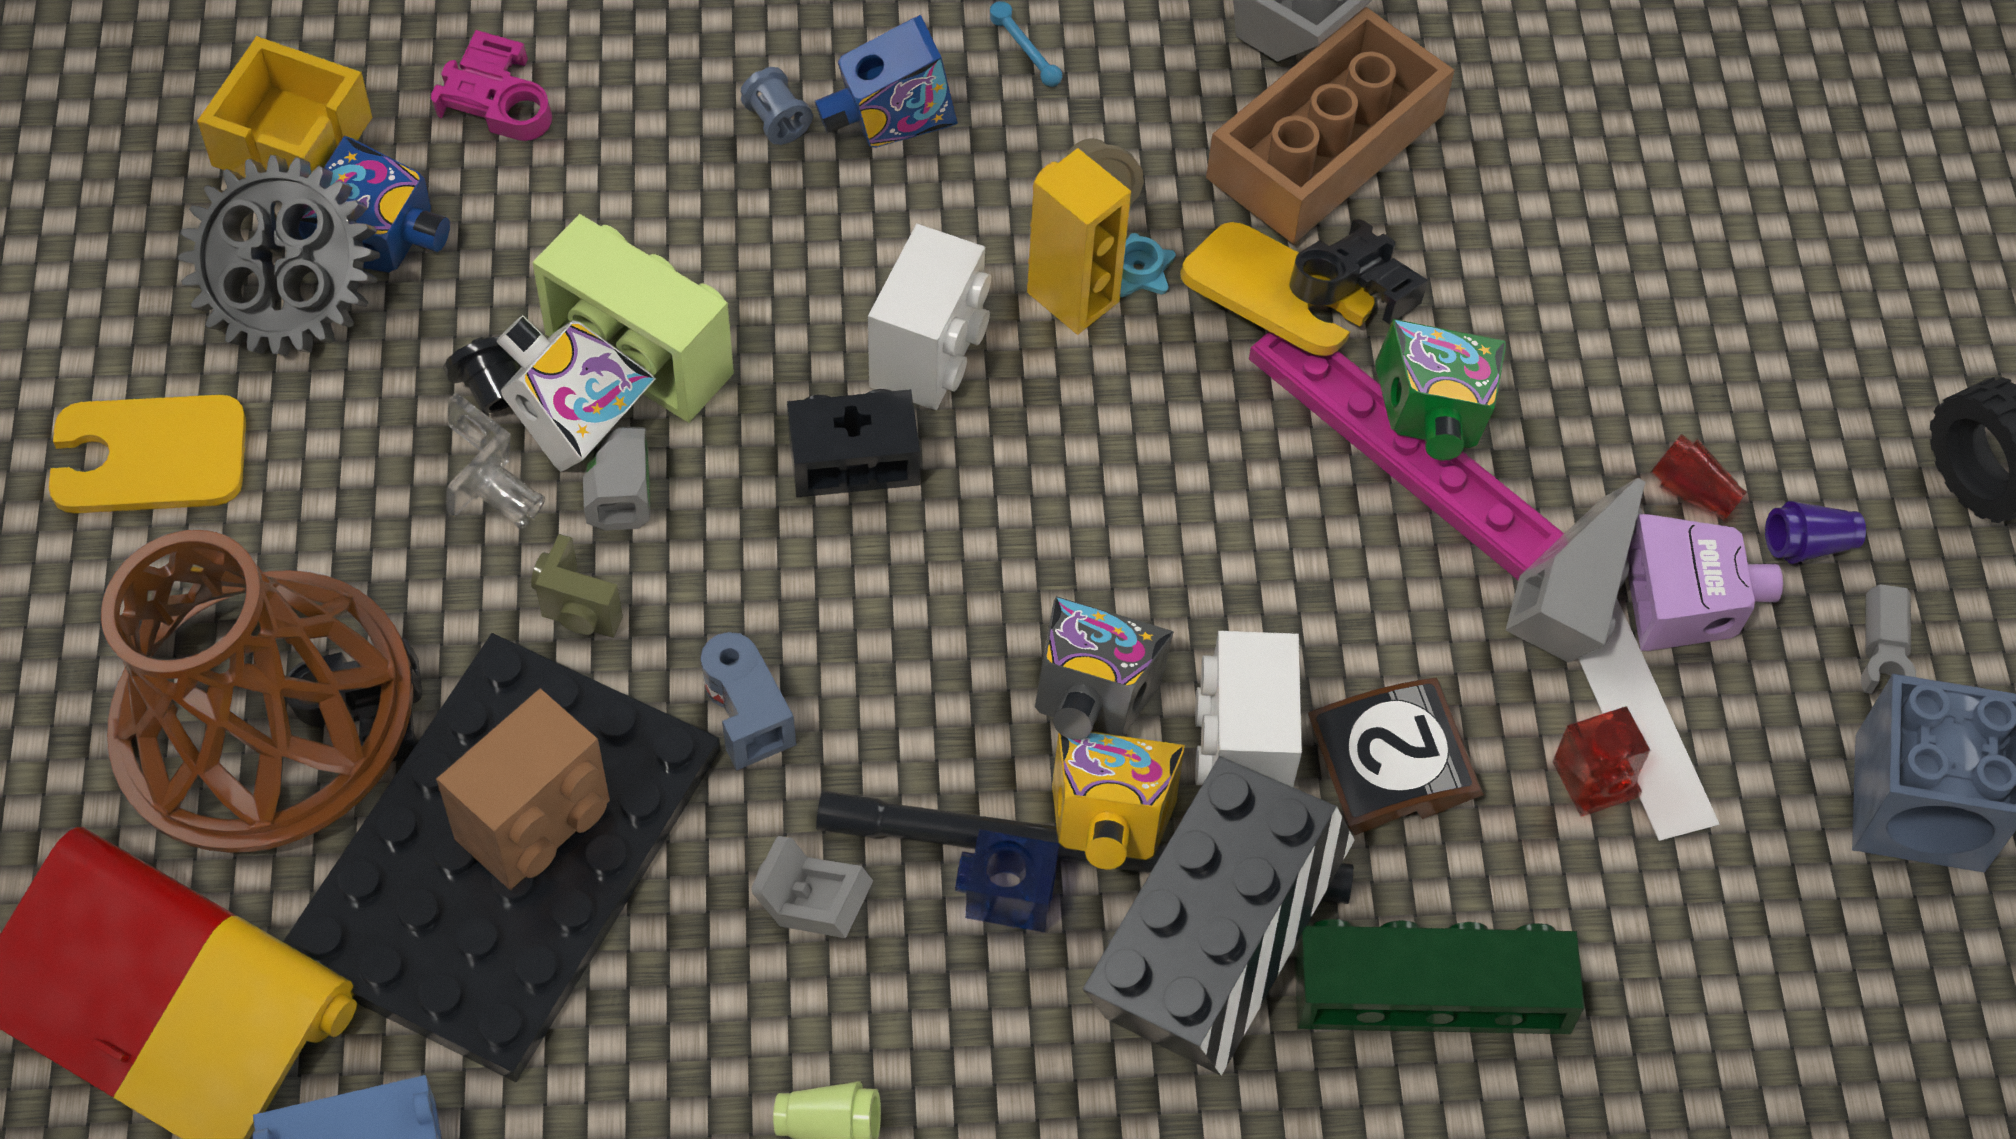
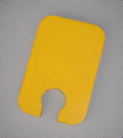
M1236 222L1220 225L1185 258L1182 264L1180 277L1190 289L1309 353L1321 356L1332 355L1348 340L1350 331L1335 323L1319 320L1308 309L1314 305L1300 300L1292 293L1289 282L1294 262L1299 252L1250 226ZM1306 273L1317 279L1331 280L1320 274ZM1356 284L1355 291L1333 304L1324 306L1334 308L1346 320L1361 327L1369 318L1375 301L1373 295L1371 296L1366 288L1364 289L1359 284Z
M228 395L88 401L71 404L64 408L56 418L53 436L55 448H76L83 443L99 442L108 447L109 454L102 466L87 472L76 471L70 467L50 468L49 493L52 501L58 509L67 513L202 507L226 504L239 494L243 484L246 433L244 409L237 399Z

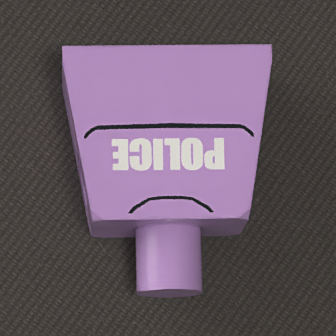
M1639 514L1626 560L1629 562L1628 579L1641 651H1652L1733 638L1740 634L1754 610L1755 602H1778L1780 600L1783 590V576L1780 566L1777 564H1748L1743 536L1736 528Z

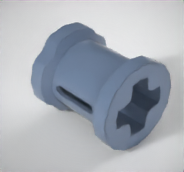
M767 67L762 71L755 72L741 87L742 104L749 111L757 113L764 123L763 130L765 136L773 144L782 145L796 140L807 131L812 123L813 114L811 108L803 100L795 98L788 88V77L780 68Z

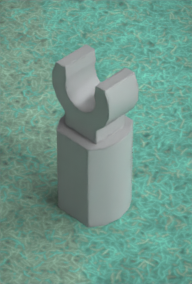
M1880 584L1871 588L1866 593L1865 653L1870 661L1861 675V686L1864 693H1873L1879 683L1880 674L1885 673L1890 676L1892 674L1916 677V669L1907 658L1911 653V593L1907 588Z

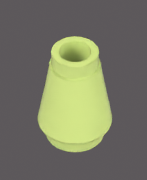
M860 1081L793 1091L792 1093H778L776 1096L773 1112V1125L776 1136H789L792 1139H878L881 1122L879 1092L877 1089L863 1088Z

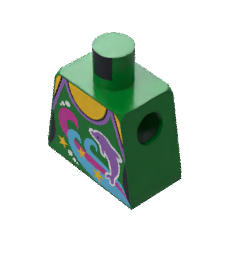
M1393 319L1375 361L1376 372L1391 429L1398 435L1425 440L1427 454L1437 460L1454 459L1462 453L1464 447L1472 448L1477 446L1496 404L1506 342L1504 340Z

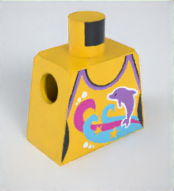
M1091 732L1084 739L1072 740L1058 733L1052 781L1058 843L1066 849L1085 851L1087 860L1093 866L1105 870L1121 866L1126 857L1143 860L1154 857L1176 804L1185 745Z

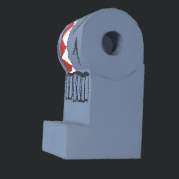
M732 632L718 634L708 640L702 649L700 658L706 694L712 702L724 707L729 716L728 719L722 721L725 748L736 771L795 746L794 716L754 643L748 637Z

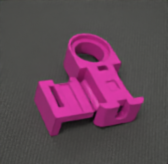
M475 30L459 64L461 70L458 68L456 60L448 61L441 72L444 86L435 85L431 93V99L439 118L442 119L447 107L484 117L491 133L516 140L528 141L536 139L549 129L552 122V112L545 90L534 82L513 77L507 71L508 67H512V64L526 65L528 57L524 43ZM520 101H533L540 106L538 113L529 120L518 121L508 115L511 107Z

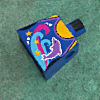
M921 15L842 55L838 60V66L845 89L814 101L827 134L858 122L868 145L875 148L958 124L942 57Z
M344 136L324 168L333 172L330 185L337 181H342L352 187L345 203L356 200L367 206V210L356 222L376 227L377 232L362 242L363 247L379 252L380 258L364 262L363 268L383 272L394 271L399 268L412 244L435 252L441 251L449 236L450 220L447 217L430 212L431 205L425 178L418 171L353 138ZM314 210L306 213L300 221L299 231L303 239L313 235L317 228L318 220Z

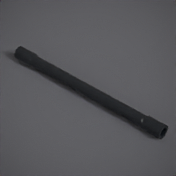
M822 790L820 795L816 830L871 838L879 836L895 837L1092 865L1087 860L1085 851L1066 849L1058 843L1056 826L887 803L880 798ZM1160 841L1154 857L1147 860L1126 857L1124 863L1116 869L1151 873L1168 842ZM1342 863L1321 901L1349 904L1353 882V864Z

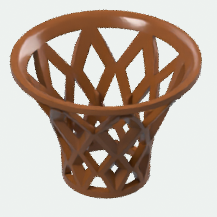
M208 530L178 531L145 544L122 563L110 580L101 607L102 629L108 644L123 661L125 668L117 683L109 711L107 727L109 759L118 785L129 803L144 820L158 831L186 845L209 851L236 853L272 849L310 836L329 826L357 805L387 771L400 748L411 716L413 702L411 663L404 642L395 625L386 613L360 590L343 581L311 572L291 570L262 572L249 553L238 542L226 535ZM170 554L169 563L161 568L149 566L156 560ZM174 581L194 583L188 594L170 596ZM148 591H153L151 600L147 601ZM246 593L244 606L239 618L230 631L216 644L198 654L182 659L158 660L152 658L162 643L186 621L220 601ZM124 600V611L120 615L121 604ZM313 601H317V602H320V603H323V604L318 605L317 603H315V602H313ZM290 606H292L293 608H295L296 610L300 611L308 617L299 619L297 614ZM348 611L365 629L373 645L336 618ZM142 620V623H141V626H140V630H139V621ZM259 620L260 633L258 636H253L251 634ZM328 637L361 667L331 671L310 639ZM276 639H285L288 644L295 648L319 683L284 675ZM245 653H253L254 664L244 663ZM228 658L230 659V666L226 672L219 674L210 670ZM178 678L177 683H173L167 680ZM198 681L209 685L207 692L196 687ZM234 686L263 693L271 738L230 711ZM381 686L376 718L368 737L361 747L356 725L339 691ZM284 697L318 703L333 746L291 735ZM174 701L206 724L200 753L177 718L178 709L174 705ZM162 728L183 759V763L170 781L157 740ZM226 731L260 754L253 794L219 763ZM136 736L143 773L136 761L131 745V739ZM282 756L318 770L340 773L328 785L311 797L294 806L275 812L280 795ZM200 776L221 803L240 819L211 818L192 813L180 808L194 782Z

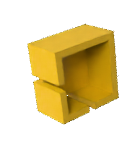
M256 36L197 122L211 166L222 170H232L246 178L245 161L247 159L260 162L267 170L270 155H276L285 159L288 168L295 157L310 162L311 173L318 166L324 168L342 138L347 136L358 141L373 117L362 72Z

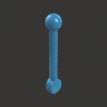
M1001 1L992 4L990 7L991 22L1006 28L1041 71L1040 78L1043 84L1048 87L1057 86L1062 80L1063 74L1061 69L1056 65H1050L1012 19L1011 5Z

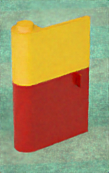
M75 827L58 840L0 934V1030L181 1139H250L255 1130L253 1115L267 1110L306 1041L317 1043L329 1035L337 1037L349 1025L357 1007V1002L352 999L350 992L354 987L350 980L85 827Z

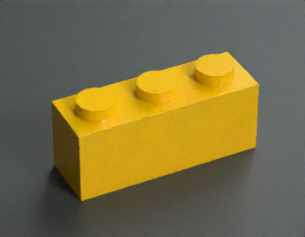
M1079 148L1059 163L1054 161L1046 165L1034 180L1027 293L1077 335L1120 302L1131 190Z

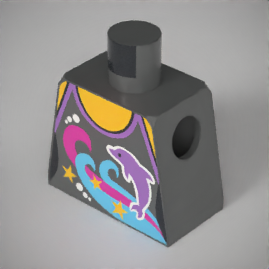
M1056 596L1053 602L1043 652L1035 708L1041 714L1054 717L1053 723L1056 730L1068 739H1084L1090 735L1092 729L1110 735H1124L1162 683L1174 631Z

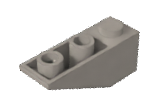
M1636 478L1601 498L1520 575L1506 631L1568 663L1596 649L1602 648L1608 642L1616 624L1615 616L1612 614L1618 590L1625 582L1629 572V562L1626 558L1631 538L1635 533L1636 520L1639 514H1643L1642 508L1639 506L1645 481Z

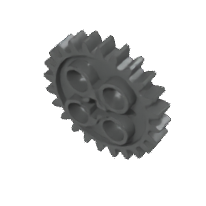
M270 155L267 170L260 162L247 159L245 161L246 178L237 172L226 169L223 171L227 189L223 191L210 185L204 187L206 195L212 202L209 208L191 205L189 210L201 223L198 229L186 228L181 230V235L194 241L195 245L194 250L179 254L178 260L195 265V272L187 275L181 282L184 286L201 289L202 292L195 297L190 305L193 309L201 311L213 309L205 325L210 329L219 331L228 327L225 336L226 342L241 345L247 339L248 351L263 354L268 345H270L272 354L288 356L292 341L297 351L309 353L313 349L312 334L321 341L332 343L335 341L334 332L331 327L332 322L347 327L354 325L351 316L346 310L349 304L367 307L368 301L357 292L359 284H374L377 282V278L363 271L364 262L380 258V253L363 247L362 241L377 232L376 227L356 222L367 210V206L356 200L345 203L352 187L342 181H337L330 185L333 175L332 171L318 166L311 173L310 162L297 157L294 158L288 168L285 159L276 155ZM278 202H281L282 207L276 215L274 209L275 205ZM314 210L318 220L317 228L313 235L303 239L299 231L300 221L306 213ZM254 212L258 220L257 231L253 237L244 241L240 230L242 221L247 215ZM283 247L286 248L285 259L276 260L274 265L272 263L273 254L281 253ZM314 271L318 278V289L312 298L304 301L300 293V284L306 274ZM255 273L259 283L258 292L253 299L245 302L241 292L242 283L247 276ZM280 298H282L284 301L283 308L277 310L276 305Z

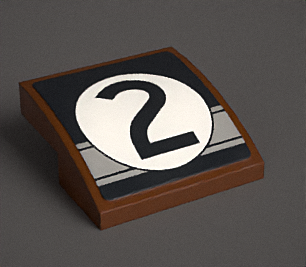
M1437 677L1372 690L1308 712L1348 826L1354 835L1415 811L1424 819L1484 795Z

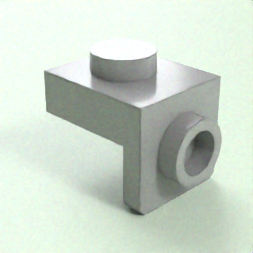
M778 836L765 861L760 865L751 890L752 894L780 927L846 938L873 883V879L862 866L807 857L791 837Z

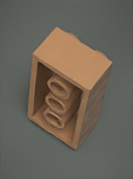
M1365 7L1212 134L1206 179L1294 245L1444 115L1455 70Z

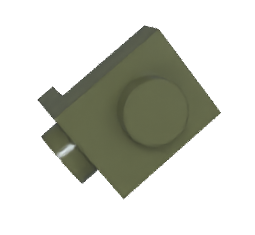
M559 534L550 553L543 552L539 556L532 573L531 587L537 591L542 617L558 621L565 628L578 634L589 635L595 632L614 638L623 618L618 585L577 573V560L572 537Z

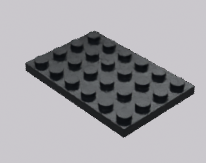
M491 633L283 942L350 980L354 985L350 991L352 999L357 1004L517 1082L720 752V740L708 732ZM541 688L598 738L610 801L607 803L601 818L590 829L581 833L576 831L557 848L554 859L543 872L533 878L525 877L510 891L454 839L436 778Z

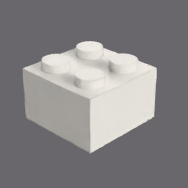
M916 223L868 315L870 388L888 389L891 391L911 389L913 403L936 411L947 389L953 392L957 390L967 364V357L964 355L970 343L980 344L990 317V311L983 309V304L991 284V275L984 273L985 246Z
M1218 631L1214 656L1202 657L1201 687H1197L1195 725L1196 727H1202L1201 746H1197L1196 785H1203L1218 757L1221 756L1293 787L1302 754L1299 634Z

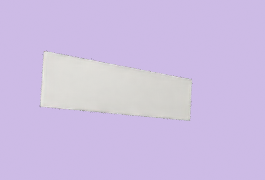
M1616 598L1612 614L1615 616L1616 624L1610 639L1602 648L1596 649L1578 659L1656 836L1660 841L1720 825Z

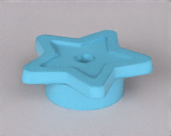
M1131 233L1128 239H1126L1120 297H1126L1139 289H1145L1161 295L1165 294L1169 287L1164 271L1174 261L1176 253L1173 250L1162 249L1156 241L1150 238L1139 236L1137 233ZM1135 264H1141L1144 266V268L1142 270H1137L1133 266Z

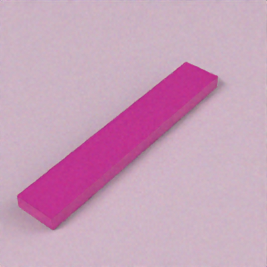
M1268 332L1251 346L1249 354L1251 362L1518 581L1520 575L1564 534L1463 451L1454 459L1437 460L1427 454L1425 440L1395 433L1390 427L1380 384L1339 351L1327 356L1314 355L1271 332Z

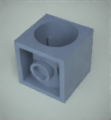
M1892 674L1855 735L1852 850L1985 873L2016 831V694Z

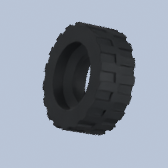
M1992 377L1943 399V403L1937 405L1934 410L1935 416L1930 421L1929 430L1932 431L1930 445L1936 458L1934 462L1938 471L1942 473L1946 481L1944 483L1950 492L1957 496L1958 502L1966 509L1972 510L1975 516L1981 519H1991V522L2000 523L2016 518V384L2012 383L2011 379L2002 377L1995 380V377ZM1985 427L2001 445L2007 459L2009 473L1993 455L1987 441Z

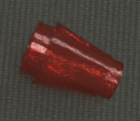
M1683 434L1677 438L1650 472L1662 481L1659 486L1660 488L1712 515L1715 514L1723 521L1747 493L1698 438L1693 443Z

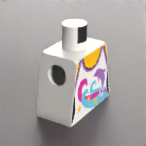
M522 315L496 341L522 366L501 389L502 396L560 472L583 461L656 379L646 369L581 322L575 320L554 332L547 339Z

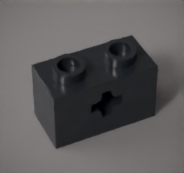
M875 389L866 394L836 397L813 395L804 400L787 401L789 441L796 498L920 485V447L911 389L898 391Z

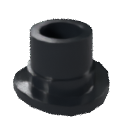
M500 336L486 339L480 337L473 340L472 343L458 349L448 357L443 366L449 382H464L465 386L470 388L483 414L498 412L510 407L503 398L501 389L520 369V365L496 342Z

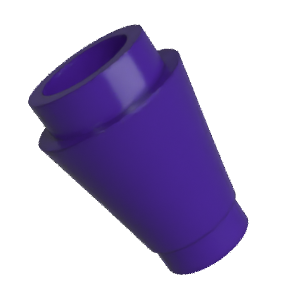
M1788 501L1781 508L1772 509L1768 514L1765 524V539L1770 553L1776 558H1784L1791 564L1849 549L1860 548L1866 537L1865 520L1858 511H1847L1795 501Z

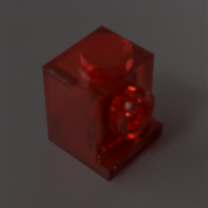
M1625 706L1567 725L1552 762L1577 811L1582 817L1639 798L1642 790L1637 782L1638 776L1651 750L1628 707Z

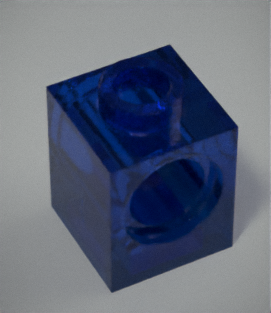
M979 829L975 852L962 851L956 879L955 892L966 893L965 918L1045 933L1057 873L1060 843ZM999 873H1010L1017 876L1021 882L1012 887H1002L993 883L990 878Z

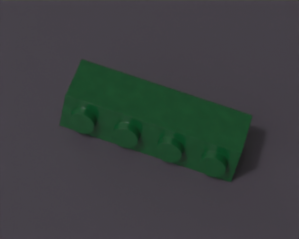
M1326 919L1318 921L1312 926L1305 927L1297 941L1294 952L1298 1029L1571 1035L1584 1010L1577 931H1556L1553 926L1548 924H1527L1520 926L1516 930L1488 929L1486 925L1477 922L1457 923L1449 928H1420L1417 923L1399 920L1387 922L1380 927H1354L1344 920Z

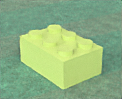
M579 214L532 262L545 335L550 337L554 332L572 320L581 322L650 372L656 379L645 390L643 395L686 422L690 423L734 374L728 302L713 287L703 283L698 285L676 272L672 265L663 257L656 254L648 255L631 245L613 227L608 225L600 226Z

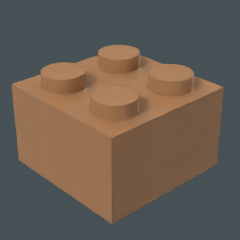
M541 688L436 778L454 839L510 891L525 877L533 878L543 872L554 859L557 848L576 831L581 833L590 829L601 818L607 803L610 801L598 738Z

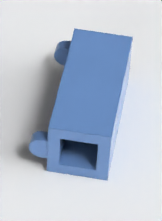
M426 1075L253 1115L255 1128L253 1139H442L436 1101Z

